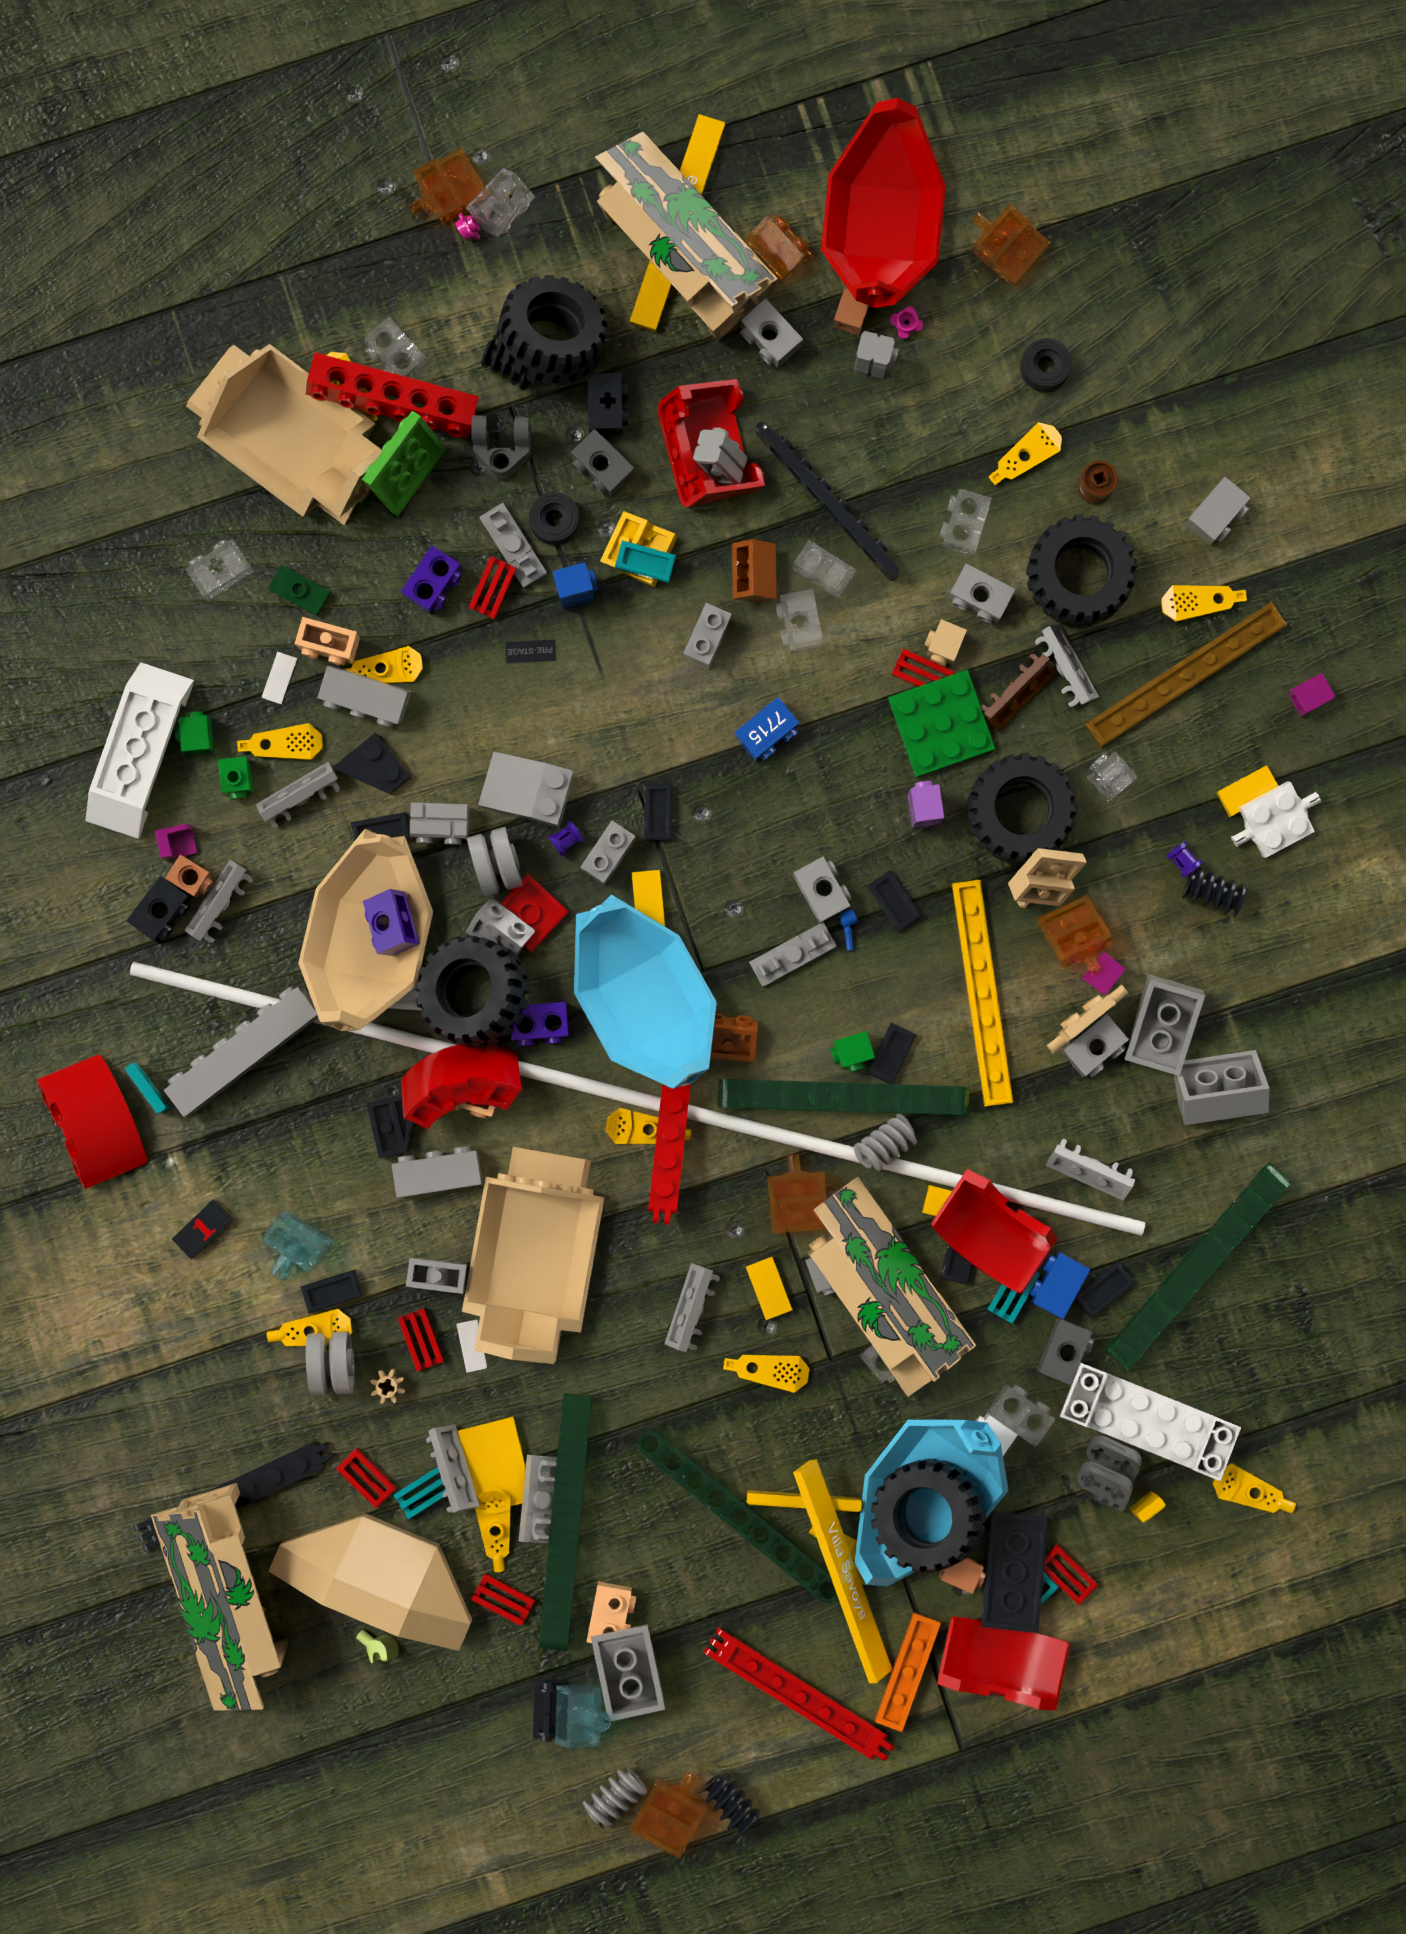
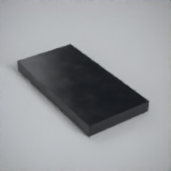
M998 1511L991 1512L981 1627L1038 1633L1049 1517Z

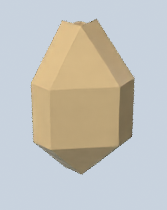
M364 829L315 890L299 958V966L320 1022L340 1031L361 1030L415 988L416 982H418L433 909L405 836L391 838ZM388 889L406 892L420 942L419 945L394 956L377 954L372 944V933L369 923L365 918L363 904L364 900Z
M366 1513L283 1541L279 1545L269 1569L270 1573L318 1603L398 1637L460 1651L472 1622L471 1615L440 1544Z

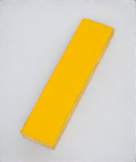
M747 1490L746 1501L749 1505L806 1508L799 1493ZM830 1496L833 1506L837 1511H861V1498Z

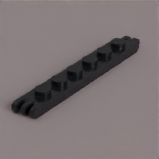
M764 422L757 423L755 432L764 445L890 581H894L898 576L899 567L886 554L888 551L886 546L878 538L875 540L871 538L867 533L869 529L860 518L855 520L848 513L850 511L849 506L840 497L836 499L829 492L831 487L822 477L817 479L811 472L812 466L804 457L798 458L792 452L794 447L784 436L780 438Z
M315 1441L209 1491L237 1483L240 1495L235 1503V1508L238 1509L326 1468L324 1462L332 1459L334 1455L330 1452L321 1457L320 1451L328 1448L329 1444L325 1442L316 1446ZM152 1518L133 1526L135 1531L142 1530L144 1527L148 1530V1532L138 1536L140 1542L149 1537L152 1539V1542L143 1546L144 1552L160 1545Z

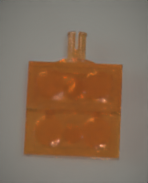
M460 147L440 160L434 158L412 171L414 180L421 189L422 197L408 204L413 215L429 207V209L435 212L441 224L444 225L459 216L460 213H464L488 199L490 195Z
M1010 203L992 222L986 219L980 212L972 219V222L984 231L983 235L973 245L972 252L1013 287H1015L1051 243L1030 225L1031 221Z
M1088 895L1037 918V924L1062 969L1074 963L1085 961L1091 974H1096L1095 969L1097 973L1101 971L1102 968L1097 962L1095 955L1113 946V939L1100 913H1097Z
M794 1154L795 1166L793 1155H787L789 1172L781 1176L767 1177L772 1233L826 1229L813 1210L827 1200L824 1172L808 1173L801 1171L800 1154Z
M686 1771L679 1786L670 1785L656 1777L629 1831L680 1859L691 1836L694 1835L707 1811V1805L693 1798L689 1793L697 1777L693 1774L690 1777V1772Z

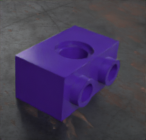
M388 889L363 901L365 918L369 923L372 933V944L377 954L394 956L420 944L405 891Z

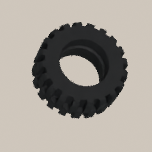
M545 275L542 279L539 276L529 278L528 283L522 281L516 285L515 289L508 293L500 314L496 338L498 339L497 346L501 354L504 353L503 359L508 365L512 364L514 366L513 370L516 373L526 375L527 380L535 382V380L541 381L542 385L551 386V383H557V386L567 385L568 381L575 383L581 380L582 376H587L593 370V367L596 366L606 339L608 323L607 317L603 314L604 309L599 301L595 302L596 297L590 291L586 292L583 290V285L578 282L573 284L569 282V278L561 277V279H556L554 275ZM536 321L554 322L567 329L573 338L563 341L551 340L537 333L530 324Z
M1083 514L1074 515L1073 519L1069 520L1065 517L1060 519L1054 526H1049L1033 547L1026 570V575L1029 577L1027 582L1028 589L1034 594L1032 599L1035 604H1040L1044 608L1042 612L1048 617L1050 614L1057 618L1056 622L1064 624L1065 621L1070 622L1075 627H1080L1082 624H1087L1088 626L1095 625L1098 621H1105L1118 611L1132 592L1131 589L1137 577L1135 575L1137 559L1133 558L1132 555L1134 548L1131 543H1126L1124 540L1126 535L1122 530L1117 532L1113 529L1114 524L1108 520L1106 523L1100 522L1099 517L1091 515L1090 518H1084ZM1086 547L1095 551L1103 559L1108 573L1104 586L1098 592L1086 596L1077 595L1061 585L1056 576L1055 566L1058 557L1066 549Z
M1021 753L1018 756L1011 754L990 764L975 781L968 797L967 819L970 821V830L973 837L976 836L980 841L978 844L983 849L989 850L993 857L1006 859V862L1009 863L1022 862V864H1025L1038 848L1057 850L1069 837L1068 835L1076 822L1074 820L1078 804H1075L1076 792L1074 788L1070 787V779L1067 774L1063 775L1058 770L1060 767L1054 762L1050 764L1045 761V757L1039 755L1032 757L1030 753ZM1028 783L1039 789L1045 796L1048 804V815L1045 823L1039 830L1027 835H1018L1006 830L999 822L995 809L996 801L1000 792L1011 784Z
M467 935L465 938L458 936L451 939V944L446 942L440 944L437 947L439 952L436 954L431 952L426 958L429 963L426 968L421 966L419 974L422 975L421 982H416L415 990L420 992V997L416 998L417 1007L424 1009L420 1013L423 1021L429 1023V1028L434 1033L441 1035L442 1038L467 1047H486L487 1042L493 1045L500 1042L501 1035L508 1037L514 1031L512 1028L513 1024H520L523 1016L520 1013L522 1009H527L529 1001L525 1000V994L530 993L529 984L524 982V979H527L528 976L526 970L520 967L521 961L516 955L511 954L509 949L484 937L479 938L474 935ZM482 966L487 969L491 978L492 988L489 1000L478 1013L469 1017H462L458 1013L454 1002L456 985L468 970Z
M937 1459L918 1460L895 1469V1472L888 1474L883 1480V1486L877 1488L875 1493L877 1501L872 1503L871 1512L875 1513V1519L871 1520L872 1529H878L880 1536L875 1537L878 1544L884 1543L887 1548L884 1553L890 1559L893 1557L897 1558V1565L903 1568L912 1567V1571L919 1573L923 1571H928L929 1573L938 1572L963 1561L978 1546L977 1540L983 1536L985 1527L982 1526V1521L986 1519V1510H982L981 1503L985 1501L983 1495H978L975 1490L978 1486L975 1480H968L965 1476L967 1472L961 1467L954 1468L953 1463L946 1460L941 1462L937 1461ZM930 1488L937 1491L946 1499L950 1506L952 1526L949 1534L941 1541L933 1543L923 1541L912 1532L907 1523L906 1504L910 1495L918 1489Z

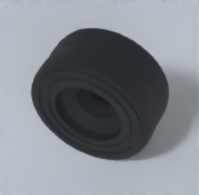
M1043 338L1031 343L1026 348L1020 362V372L1023 380L1029 387L1040 392H1050L1061 387L1066 382L1072 368V359L1068 349L1061 342L1051 338ZM1043 358L1050 359L1054 364L1053 370L1050 372L1041 371L1038 367L1039 360Z
M550 492L543 494L534 501L529 512V523L533 534L541 542L549 545H561L570 541L577 533L580 525V516L576 504L570 497L562 493ZM553 511L559 512L563 517L562 522L558 526L549 525L546 521L549 513Z

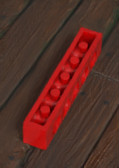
M316 352L312 360L305 395H309L318 401L328 400L338 403L344 408H358L365 410L371 415L391 417L400 423L413 411L423 418L431 430L444 431L458 438H469L472 416L475 415L479 396ZM339 381L342 383V385L337 386L332 384L331 382ZM365 388L368 389L370 392L363 393L360 392L358 389ZM386 396H394L397 400H389ZM421 403L425 407L419 408L414 406L413 404ZM441 410H447V411L451 412L452 414H451V415H445V414L441 413L440 411H441Z

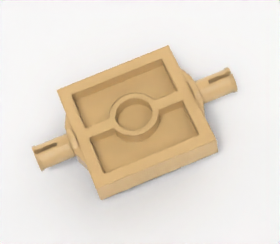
M1120 985L1109 995L1102 998L1100 995L1093 997L1082 1006L1085 1011L1081 1015L1076 1012L1060 1024L1063 1029L1058 1032L1059 1036L1046 1045L1048 1049L1055 1054L1064 1045L1069 1044V1040L1073 1039L1112 1006L1115 1007L1116 1003L1129 994L1128 991Z

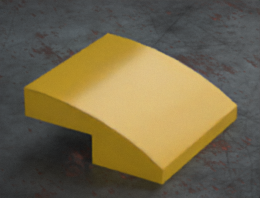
M623 511L600 562L614 569L622 540L671 553L678 536L675 533L650 524L648 520ZM617 570L653 587L657 583V580Z

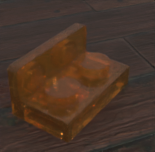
M766 215L746 236L745 240L781 280H784L803 260L808 259L811 253L807 250L808 244L800 236L797 235L795 237L789 230V223L782 216Z

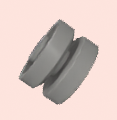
M506 827L491 831L490 839L493 849L490 850L482 834L467 838L474 868L484 897L498 894L500 887L497 875L500 874L504 886L508 890L523 886L519 873L518 857L514 844L510 842Z
M349 1331L334 1332L330 1338V1345H328L327 1338L323 1333L307 1335L306 1372L308 1388L312 1397L327 1396L331 1382L333 1390L337 1395L353 1393L355 1363Z

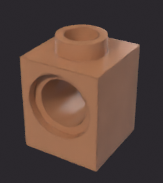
M844 289L834 318L833 327L859 336L869 306L856 301L849 290Z
M179 855L165 879L196 898H199L201 894L206 895L213 884V881L210 880L213 874L182 855ZM190 871H196L198 874V880L194 885H187L185 882V877Z
M966 1558L947 1569L941 1570L939 1578L973 1594L975 1588L980 1589L986 1573L982 1572L984 1567L981 1563Z

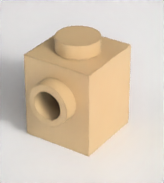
M941 619L936 632L930 630L924 644V646L929 647L926 655L931 657L930 660L941 666H946V664L952 665L967 630Z

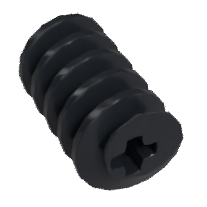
M495 334L483 352L481 366L483 368L491 366L493 374L501 371L500 377L503 380L510 377L512 385L520 382V390H527L535 382L527 380V376L524 374L519 375L513 370L514 366L512 364L508 365L503 359L504 353L501 354L498 349Z
M1198 867L1194 873L1191 872L1181 898L1184 899L1189 893H1192L1193 903L1199 897H1202L1203 907H1206L1212 901L1213 911H1216L1223 905V914L1227 915L1233 909L1234 918H1236L1245 898V884L1242 883L1235 889V880L1231 879L1225 884V878L1222 875H1219L1214 881V872L1209 871L1203 877L1204 870L1202 867Z
M724 1772L708 1780L698 1790V1793L701 1794L708 1791L709 1794L705 1802L716 1801L712 1811L723 1810L719 1819L720 1821L728 1818L731 1820L727 1826L728 1830L737 1827L738 1830L734 1835L735 1838L746 1832L754 1824L760 1814V1810L758 1808L750 1810L753 1804L752 1800H743L745 1797L744 1790L736 1791L738 1783L736 1781L728 1783L731 1775L729 1772Z

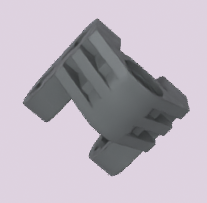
M472 416V442L475 458L496 479L507 480L531 459V424L529 417L515 416V451H512L510 448H492L489 450L490 429L487 416ZM501 459L509 462L508 466L504 469L496 468L494 466L495 463Z
M1095 1436L1090 1440L1086 1452L1087 1457L1092 1462L1083 1463L1077 1476V1482L1080 1487L1095 1494L1094 1501L1122 1513L1130 1499L1133 1482L1139 1472L1142 1458L1137 1451L1105 1436ZM1099 1448H1102V1449H1103L1102 1452H1099V1451H1097V1450H1098ZM1125 1460H1127V1461H1129V1464L1127 1465V1464H1125V1463H1123V1462H1125Z

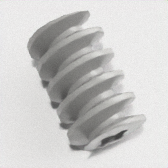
M898 1113L896 1118H891L887 1124L881 1125L879 1130H874L870 1137H865L861 1143L855 1144L854 1153L864 1167L868 1169L873 1167L880 1171L883 1169L880 1160L886 1165L890 1164L891 1158L889 1154L897 1159L900 1156L898 1148L902 1152L908 1151L906 1141L914 1146L917 1144V1140L908 1120Z
M627 1767V1773L620 1769L617 1770L618 1781L611 1777L608 1778L611 1785L610 1789L603 1785L600 1786L601 1797L595 1793L591 1794L594 1801L593 1804L585 1800L582 1802L590 1817L603 1829V1824L608 1827L613 1825L612 1817L619 1819L622 1816L620 1808L624 1811L630 1809L628 1800L637 1803L639 1800L637 1793L641 1795L647 1794L645 1785L629 1767Z

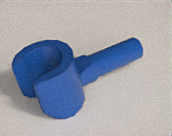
M850 909L842 912L839 917L845 933L847 951L854 950L850 926L858 923L855 912Z

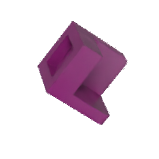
M1322 673L1296 686L1287 693L1300 717L1335 697Z
M187 823L155 831L161 859L168 861L178 858L179 855L185 857L198 853L193 827Z
M1102 952L1081 976L1080 980L1083 983H1089L1102 995H1105L1126 969L1108 954Z

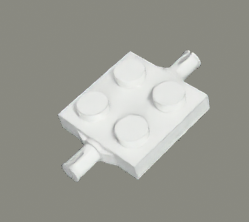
M1287 781L1238 807L1244 818L1246 830L1231 836L1234 845L1238 847L1251 839L1257 845L1262 857L1266 858L1310 835L1315 831L1308 819L1307 809L1321 803V799L1318 798L1319 795L1314 792L1301 799L1297 796L1292 783Z

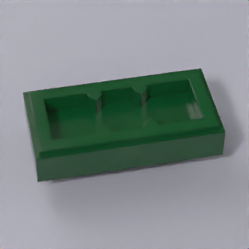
M283 565L279 567L268 587V590L316 617L320 614L331 594L329 590Z

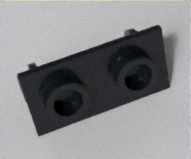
M534 1680L532 1738H540V1741L543 1742L561 1739L563 1680Z

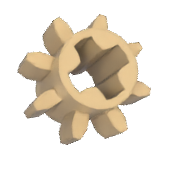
M392 1369L389 1375H385L383 1370H379L380 1379L370 1380V1383L376 1385V1390L371 1395L378 1394L381 1396V1404L386 1401V1398H391L393 1403L397 1402L395 1394L397 1392L405 1393V1389L400 1388V1382L405 1378L400 1377L397 1379L394 1376L395 1369ZM390 1379L392 1380L391 1385L395 1387V1390L385 1393V1387L381 1386V1383Z

